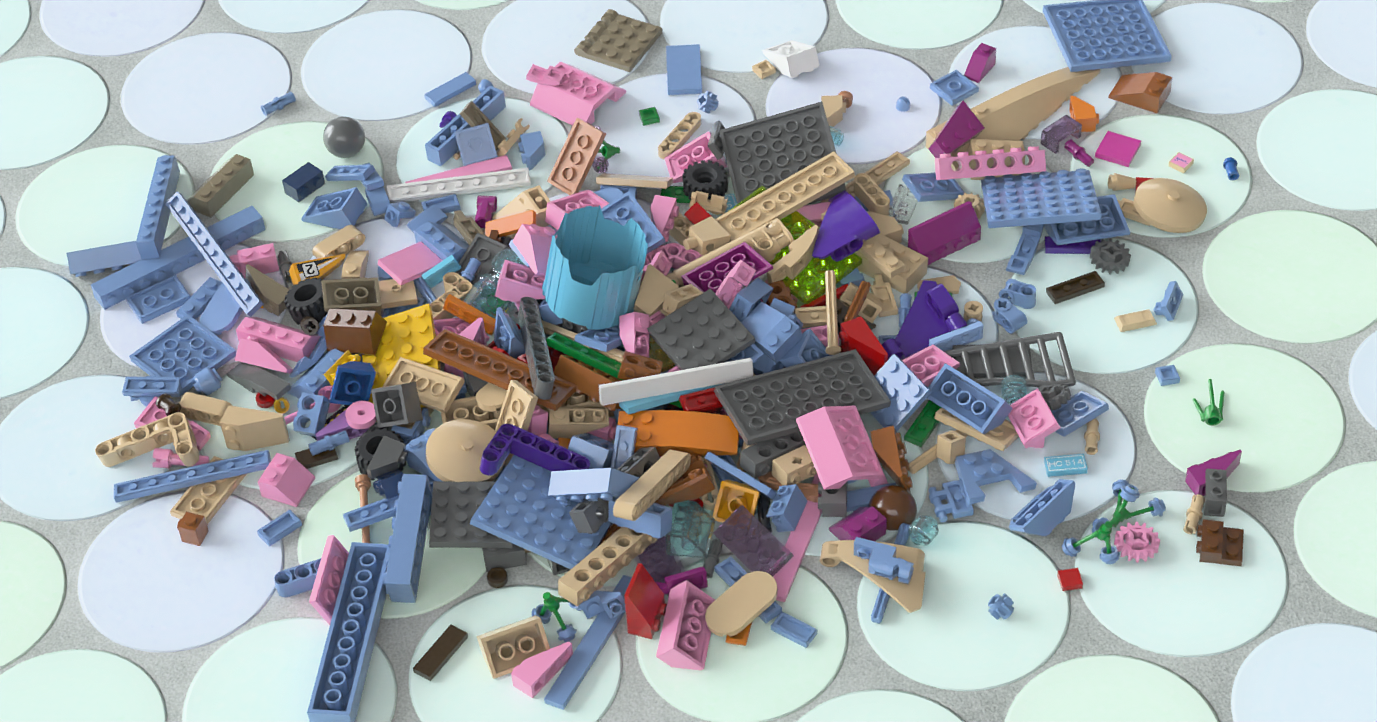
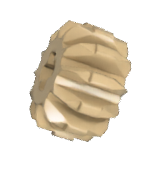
M965 192L963 196L958 195L954 202V208L970 201L977 218L980 219L985 211L983 198H980L979 194L973 195V193L966 194Z

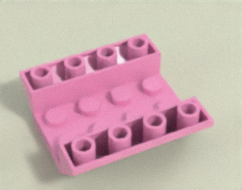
M560 61L555 67L566 71L559 85L538 83L531 98L530 106L572 126L576 118H581L592 124L595 122L594 110L606 99L617 102L626 93V90L573 65Z
M856 406L822 407L796 419L823 489H840L848 480L868 479L871 487L888 484Z

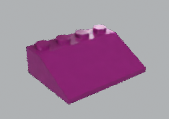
M743 242L685 273L681 277L684 286L692 284L703 293L709 289L716 293L723 280L740 260L756 270L751 281L771 271L773 266L746 242Z

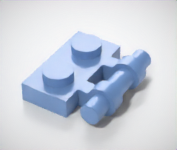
M962 480L942 483V490L937 491L936 487H931L928 490L930 502L935 506L934 512L936 517L942 523L948 520L947 514L952 513L954 519L971 516L974 513L972 504L968 505L966 502L967 496L962 489ZM946 499L948 504L942 505L941 501Z

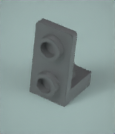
M1206 469V497L1203 516L1224 517L1227 505V471Z

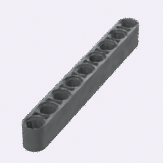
M523 297L520 300L518 321L534 395L539 399L547 400L552 397L555 377L537 300L534 298Z

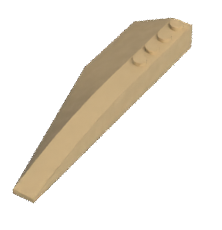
M1069 67L1020 84L971 108L972 112L985 127L974 139L1012 141L1025 139L1032 129L1035 130L1041 121H1045L1056 112L1064 101L1067 102L1073 93L1080 91L1084 84H1088L1100 73V69L1071 72ZM946 122L926 131L927 149ZM969 142L952 153L951 157L958 156V153L967 152ZM953 161L951 168L956 171L959 165L957 161Z

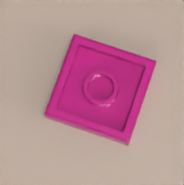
M1107 131L1095 152V157L1129 167L1141 146V140Z

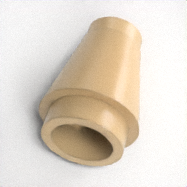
M1117 173L1110 174L1108 177V189L1113 191L1134 189L1136 186V179Z

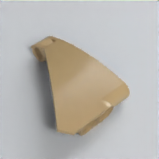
M855 540L827 541L822 544L820 563L823 566L835 567L843 561L879 586L909 613L921 609L925 582V572L923 571L925 553L921 549L878 542L896 547V558H902L914 563L910 583L904 584L898 582V576L893 578V580H889L888 578L869 573L870 559L854 556Z

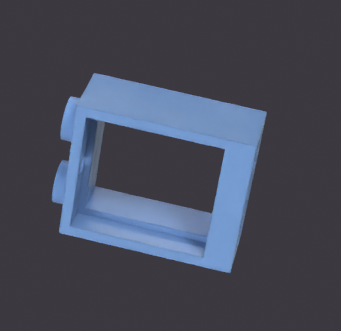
M757 278L737 293L729 310L742 322L761 303L760 299H763V303L766 304L773 287Z

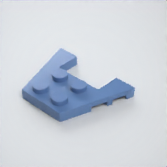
M991 449L956 456L954 462L959 479L963 483L962 489L966 493L968 505L984 501L986 495L979 487L982 485L1010 480L1020 493L1034 490L1037 485L1036 481Z

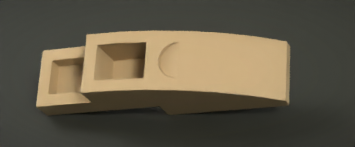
M814 225L798 239L794 240L789 245V253L772 265L773 269L766 273L768 283L783 280L787 276L793 280L813 258L812 253L819 232L817 225Z

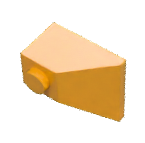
M733 480L721 481L712 520L750 531L760 491Z

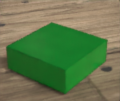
M656 107L639 110L643 126L660 122Z

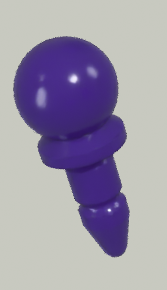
M447 111L442 117L439 127L444 128L457 114L453 111Z

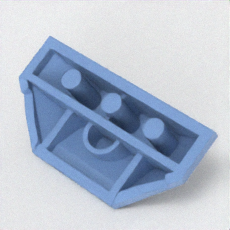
M1059 479L1055 482V485L1046 488L1035 496L1010 520V530L1031 535H1049L1071 513L1075 490L1074 480Z

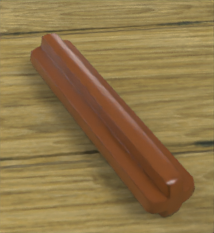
M861 282L844 318V322L857 318L870 290V282Z

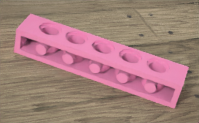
M1039 146L1028 147V151H1022L1021 148H1011V152L997 149L993 150L992 154H986V151H975V155L961 152L955 157H951V153L940 154V158H935L936 180L1046 171L1045 150H1039ZM1025 155L1029 158L1027 165H1024L1022 162V158ZM1006 157L1011 158V164L1008 167L1004 163ZM989 158H992L994 161V165L991 168L987 166ZM972 159L976 162L974 169L969 167V162ZM953 161H957L959 165L956 171L951 168Z

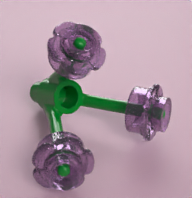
M603 140L602 144L604 146L599 149L598 153L605 157L596 158L592 164L593 169L597 173H606L609 167L607 160L620 153L619 147H614Z

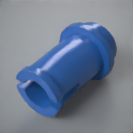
M1232 157L1226 158L1223 167L1226 169L1228 179L1232 181L1238 179L1237 161Z

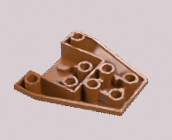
M691 455L688 470L654 503L668 505L698 499L716 489L713 479L700 455Z

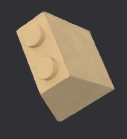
M649 264L635 302L634 312L648 314L650 317L663 309L664 293L677 289L679 286Z

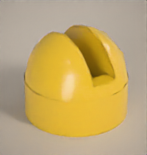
M281 397L275 400L274 409L276 412L283 414L289 410L290 403L287 398ZM280 401H283L285 408H282Z

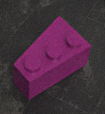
M963 100L953 111L928 149L935 158H940V154H952L970 142V139L977 137L985 127Z

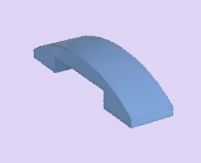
M1045 224L1023 226L1022 235L1014 255H1011L1006 271L1021 275L1026 274L1036 253Z
M327 315L321 320L319 329L316 334L321 336L309 358L304 356L297 362L290 374L291 378L297 377L314 365L327 349L323 326Z

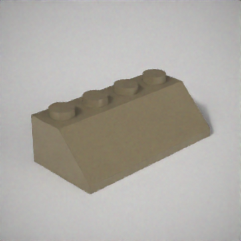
M235 154L225 161L187 199L193 210L212 218L254 176L251 159Z

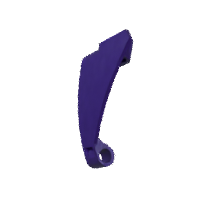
M842 191L828 199L831 203L820 226L812 257L824 259L830 255L834 261L843 260L861 249L863 240L866 242L880 234L874 220L848 192Z
M923 280L896 338L886 340L882 346L888 353V360L893 354L904 360L929 347L930 339L968 326V324L959 313L955 300L943 284L938 285L936 281Z

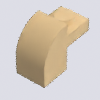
M850 282L840 300L851 305L859 287ZM868 292L858 315L873 323L882 310L883 304L875 295Z

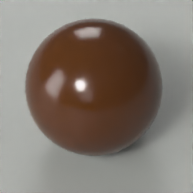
M896 485L885 486L877 490L871 497L868 506L874 507L887 519L886 530L890 531L899 530L902 523L911 525L917 515V505L912 494L905 488Z

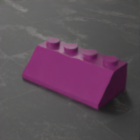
M970 201L908 229V248L928 257V265L981 240V225Z

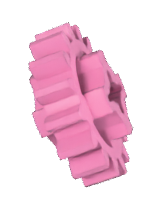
M1137 521L1135 525H1131L1128 522L1127 527L1120 526V531H1116L1114 545H1116L1118 552L1121 551V557L1128 556V561L1134 558L1136 563H1139L1140 559L1147 562L1148 557L1153 559L1155 553H1158L1160 546L1158 532L1153 533V527L1146 528V523L1140 526Z

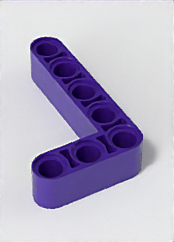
M503 424L483 451L479 468L485 475H494L510 453L551 472L589 469L590 461L578 453L515 425Z

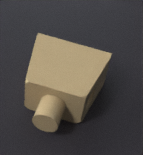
M711 216L689 228V237L683 240V245L686 250L695 248L700 255H705L729 243L730 234Z

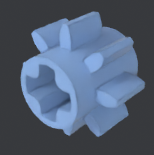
M710 91L700 94L697 100L698 109L710 114V110L715 111L719 103L716 99L717 95Z
M1005 593L1002 597L996 594L988 602L990 607L988 611L996 620L1000 617L1007 619L1014 611L1012 606L1014 602Z

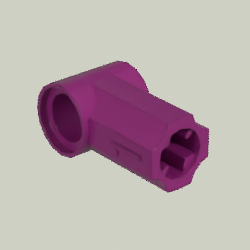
M478 195L475 222L480 228H485L486 222L492 221L493 212L497 210L496 196Z

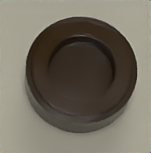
M500 567L491 569L487 573L488 584L493 588L505 586L508 582L506 570Z

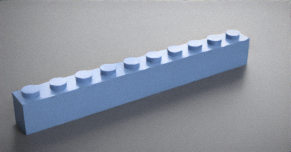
M253 206L245 208L207 227L223 250L266 230L263 217ZM188 236L162 249L160 258L144 259L133 263L91 284L95 299L105 310L126 300V297L168 279L206 259Z

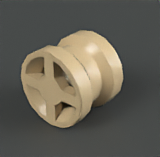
M978 301L967 302L964 306V320L967 322L969 319L974 318L982 321L983 305Z

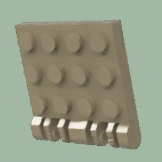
M608 9L601 17V21L599 20L588 32V35L584 37L585 40H582L575 47L574 53L580 57L631 72L663 33L662 27L620 15L615 10Z

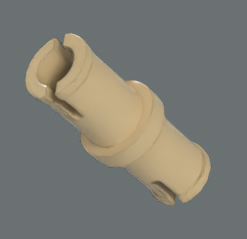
M1095 418L1086 423L1087 430L1084 433L1086 441L1085 452L1089 455H1094L1098 452L1097 446L1100 440V433L1098 432L1099 421Z
M1202 495L1192 496L1190 508L1187 509V519L1183 528L1187 534L1192 535V531L1195 534L1199 520L1202 519V509L1205 503V497Z

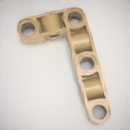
M181 412L174 413L101 442L95 448L96 455L105 467L115 466L172 442L176 453L185 466H193L199 461V452L192 426Z

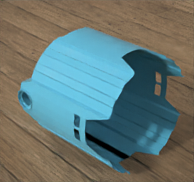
M600 205L599 207L586 206L580 209L577 208L568 214L565 213L558 231L554 236L552 235L545 280L542 286V294L545 296L546 302L554 314L560 319L564 318L572 323L586 326L589 330H600L619 324V316L634 312L648 243L645 241L646 236L638 223L631 218L623 226L614 221L604 219Z

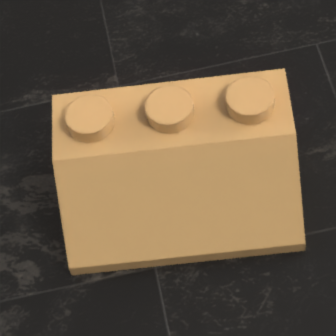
M970 139L967 152L969 155H975V151H986V154H992L993 150L1004 149V152H1011V148H1021L1022 151H1025L1023 141ZM1023 156V158H1022V162H1023L1024 165H1025V156ZM1006 157L1004 160L1007 167L1011 164L1010 157ZM989 158L987 166L991 168L994 165V161L992 158ZM973 159L969 162L971 169L976 167V162ZM996 175L995 177H1003L1004 175ZM986 176L971 177V180L985 179Z
M536 615L476 636L483 658L493 679L512 673L513 669L525 659L550 649L541 618Z

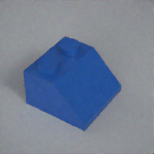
M350 361L339 365L329 402L342 405H351L358 401L369 402L376 374L371 363Z

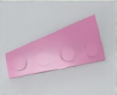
M156 396L134 422L135 428L166 417L165 411L156 406L158 399ZM189 421L196 438L197 448L201 451L211 438L210 432L194 421Z

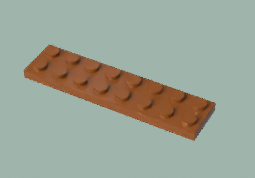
M444 329L423 348L424 355L500 388L508 390L510 381L517 380L534 394L528 364L452 331ZM554 375L552 397L547 400L538 398L537 404L557 411L576 392L577 385Z

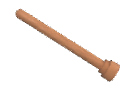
M361 474L355 477V487L360 493V507L368 505L367 491L371 487V478L366 474ZM370 526L361 528L362 543H370Z

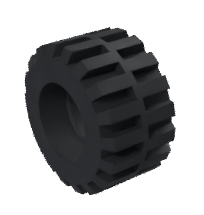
M308 278L300 281L298 284L293 285L292 289H289L288 294L285 295L284 303L297 325L306 316H312L319 324L323 317L328 314L324 310L321 284L323 279ZM309 321L307 327L313 325L311 321Z
M385 428L383 430L375 429L372 432L371 430L368 431L366 435L363 434L360 437L361 440H357L354 450L361 474L367 475V468L383 436L404 443L398 433L395 434V431H388ZM407 462L401 463L398 470L402 472Z

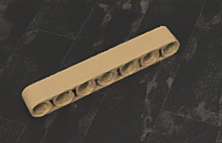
M671 449L667 451L616 500L613 507L614 517L636 521L688 470L691 455Z

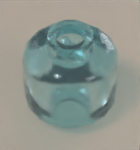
M928 515L918 516L908 529L911 541L916 545H929L939 533L937 521Z

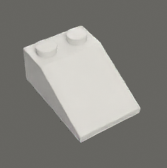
M794 40L762 50L763 54L783 75L790 78L798 77L803 72H812L814 68L820 66L816 47Z

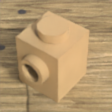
M953 430L937 435L936 457L947 464H954L956 456L965 455L966 437Z

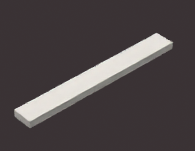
M521 168L387 185V192L390 203H400L401 201L408 202L439 198L452 194L462 195L531 186L529 169Z
M751 358L602 384L599 385L600 404L602 406L749 378L753 376V361Z

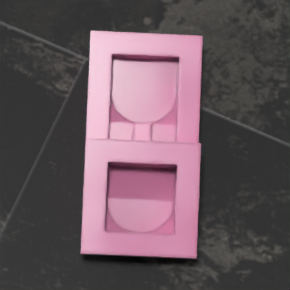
M533 64L527 73L526 80L544 85H559L566 71L551 65L548 69Z

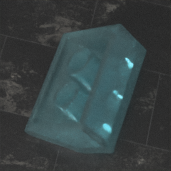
M696 501L674 503L672 531L666 534V555L707 558L716 520Z

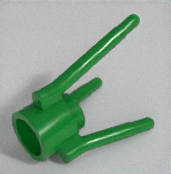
M1208 379L1210 405L1203 412L1196 398H1193V402L1200 414L1201 421H1205L1207 425L1214 426L1223 421L1222 413L1225 392L1224 390L1221 391L1219 408H1217L1214 400L1212 379Z

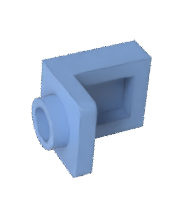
M407 202L389 203L384 220L393 227H398L400 218H413L416 211Z

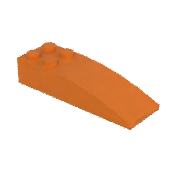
M643 410L632 414L619 411L618 425L638 428L634 453L643 447H656L659 456H663L670 449L695 456H706L708 452L714 455H738L739 432L729 416L672 410Z

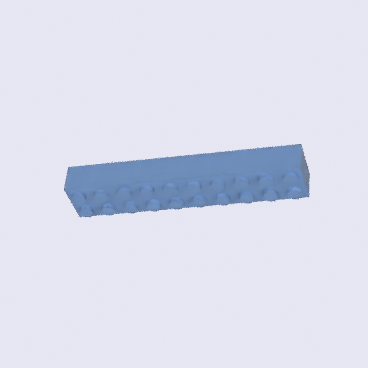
M351 543L307 710L309 722L356 721L387 595L386 585H383L382 579L383 573L387 572L386 555L390 554L389 544Z

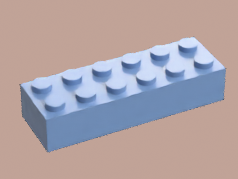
M403 474L402 481L398 482L399 499L395 500V511L397 512L396 517L392 518L393 535L389 536L390 554L386 555L387 572L383 573L382 582L383 585H386V594H389L391 602L416 603L432 503V490L427 475Z

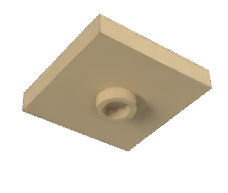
M394 279L378 281L381 309L418 304L414 280L404 285L398 284Z

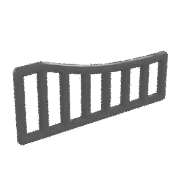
M1061 332L943 351L951 357L961 356L966 376L981 386L1014 385L1040 387L1042 385H1058L1062 383V385L1069 387L1076 384ZM1047 341H1057L1067 379L1055 380L1045 344ZM1038 344L1047 381L1035 380L1026 345ZM1018 346L1027 379L1014 377L1007 348ZM988 351H1000L1007 378L994 377ZM970 354H981L987 378L975 379L969 357Z

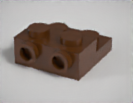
M1203 519L1202 525H1198L1197 537H1201L1196 545V553H1200L1199 562L1242 566L1244 529L1224 527V522Z

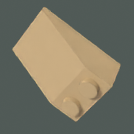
M228 405L220 421L228 449L249 451L289 443L290 441L284 414Z

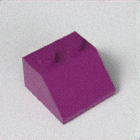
M859 507L847 515V517L830 526L829 531L839 540H855L856 537L877 541L886 535L887 519L874 507Z

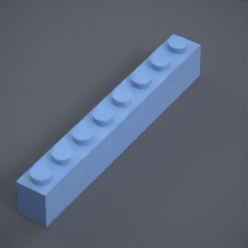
M175 155L157 157L136 239V245L142 260L160 258L171 212L165 203L175 194L180 175Z

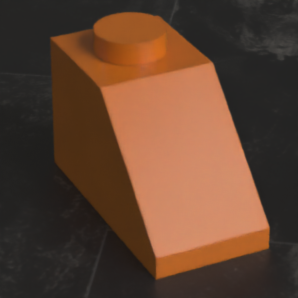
M1070 96L1069 110L1074 132L1095 131L1096 124H1099V114L1095 112L1094 106L1076 96Z

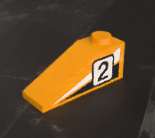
M345 254L293 263L289 270L293 285L308 278L324 279L342 265L346 257Z

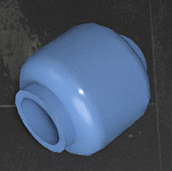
M206 367L194 375L196 383L193 386L199 394L203 392L208 396L221 387V381L223 380L215 368Z

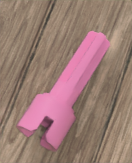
M154 449L153 458L156 459L152 463L154 468L169 469L172 465L185 466L178 454L173 453L171 449ZM199 455V461L193 466L209 463V457Z

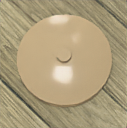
M1154 178L1143 182L1137 188L1133 200L1134 207L1143 220L1160 230L1172 233H1186L1196 230L1203 224L1207 214L1205 200L1195 189L1183 182L1168 178Z
M458 419L440 425L431 433L426 445L427 464L433 474L442 481L491 482L501 473L505 461L494 475L488 476L480 471L479 467L483 451L496 434V431L490 426L475 420Z

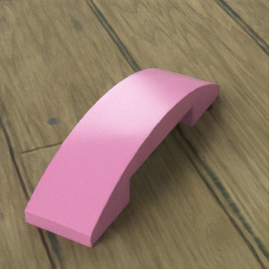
M741 260L729 272L715 293L728 309H730L737 293L741 291L743 286H748L756 272L754 268Z

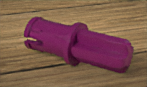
M1070 139L1065 143L1066 146L1064 148L1073 155L1074 159H1079L1087 167L1094 163V159L1085 152V148L1080 147L1074 140Z

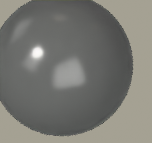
M340 116L332 119L326 125L323 132V142L326 149L332 155L338 158H350L357 155L363 148L365 132L362 125L354 118Z

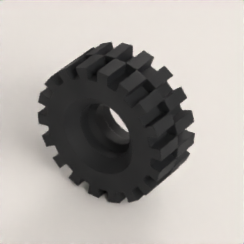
M701 160V163L694 162L693 166L690 164L688 169L685 168L682 175L683 191L690 200L692 192L696 191L708 193V200H711L712 194L724 197L725 193H727L726 169L724 170L723 165L719 166L718 162L713 164L710 160H708V163H705V160Z

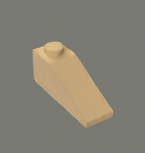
M369 250L349 252L343 264L342 279L365 278Z

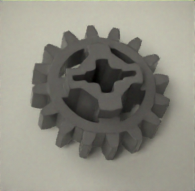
M1103 238L1101 243L1096 241L1095 246L1092 245L1089 258L1092 259L1091 264H1096L1095 269L1101 268L1102 273L1108 271L1109 275H1111L1112 271H1115L1116 274H1119L1120 270L1124 272L1125 268L1129 266L1131 254H1129L1130 249L1125 248V243L1118 244L1119 240L1112 242L1111 238L1108 241Z
M1062 383L1058 385H1042L1038 388L1050 410H1057L1062 407L1061 404H1067V401L1071 400L1069 387L1062 385Z

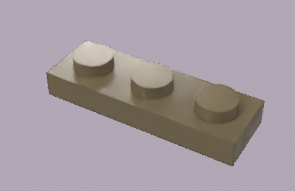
M472 101L468 102L460 112V115L471 127L489 123L496 151L499 150L497 146L504 139L506 140V137Z

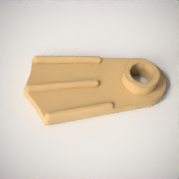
M955 275L924 279L936 281L938 285L943 284L949 293L959 294L961 282ZM920 280L917 283L918 290L920 289L923 280Z

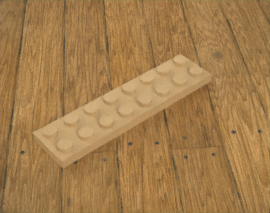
M832 152L715 220L730 234L731 242L776 218L779 220L783 219L854 178L855 172L835 152Z

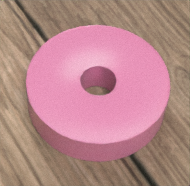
M368 401L355 402L345 412L348 425L354 429L369 428L377 421L374 404Z

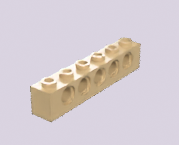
M621 527L558 580V595L579 606L583 601L588 600L594 591L601 589L610 578L615 577L624 566H628L637 555L642 554L651 543H655L658 538H653L645 533L635 532L633 529Z

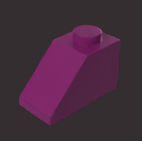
M981 42L972 53L964 76L971 81L980 83L996 64L997 48Z

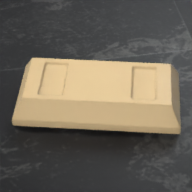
M1150 309L1119 315L1114 318L1120 332L1157 325Z

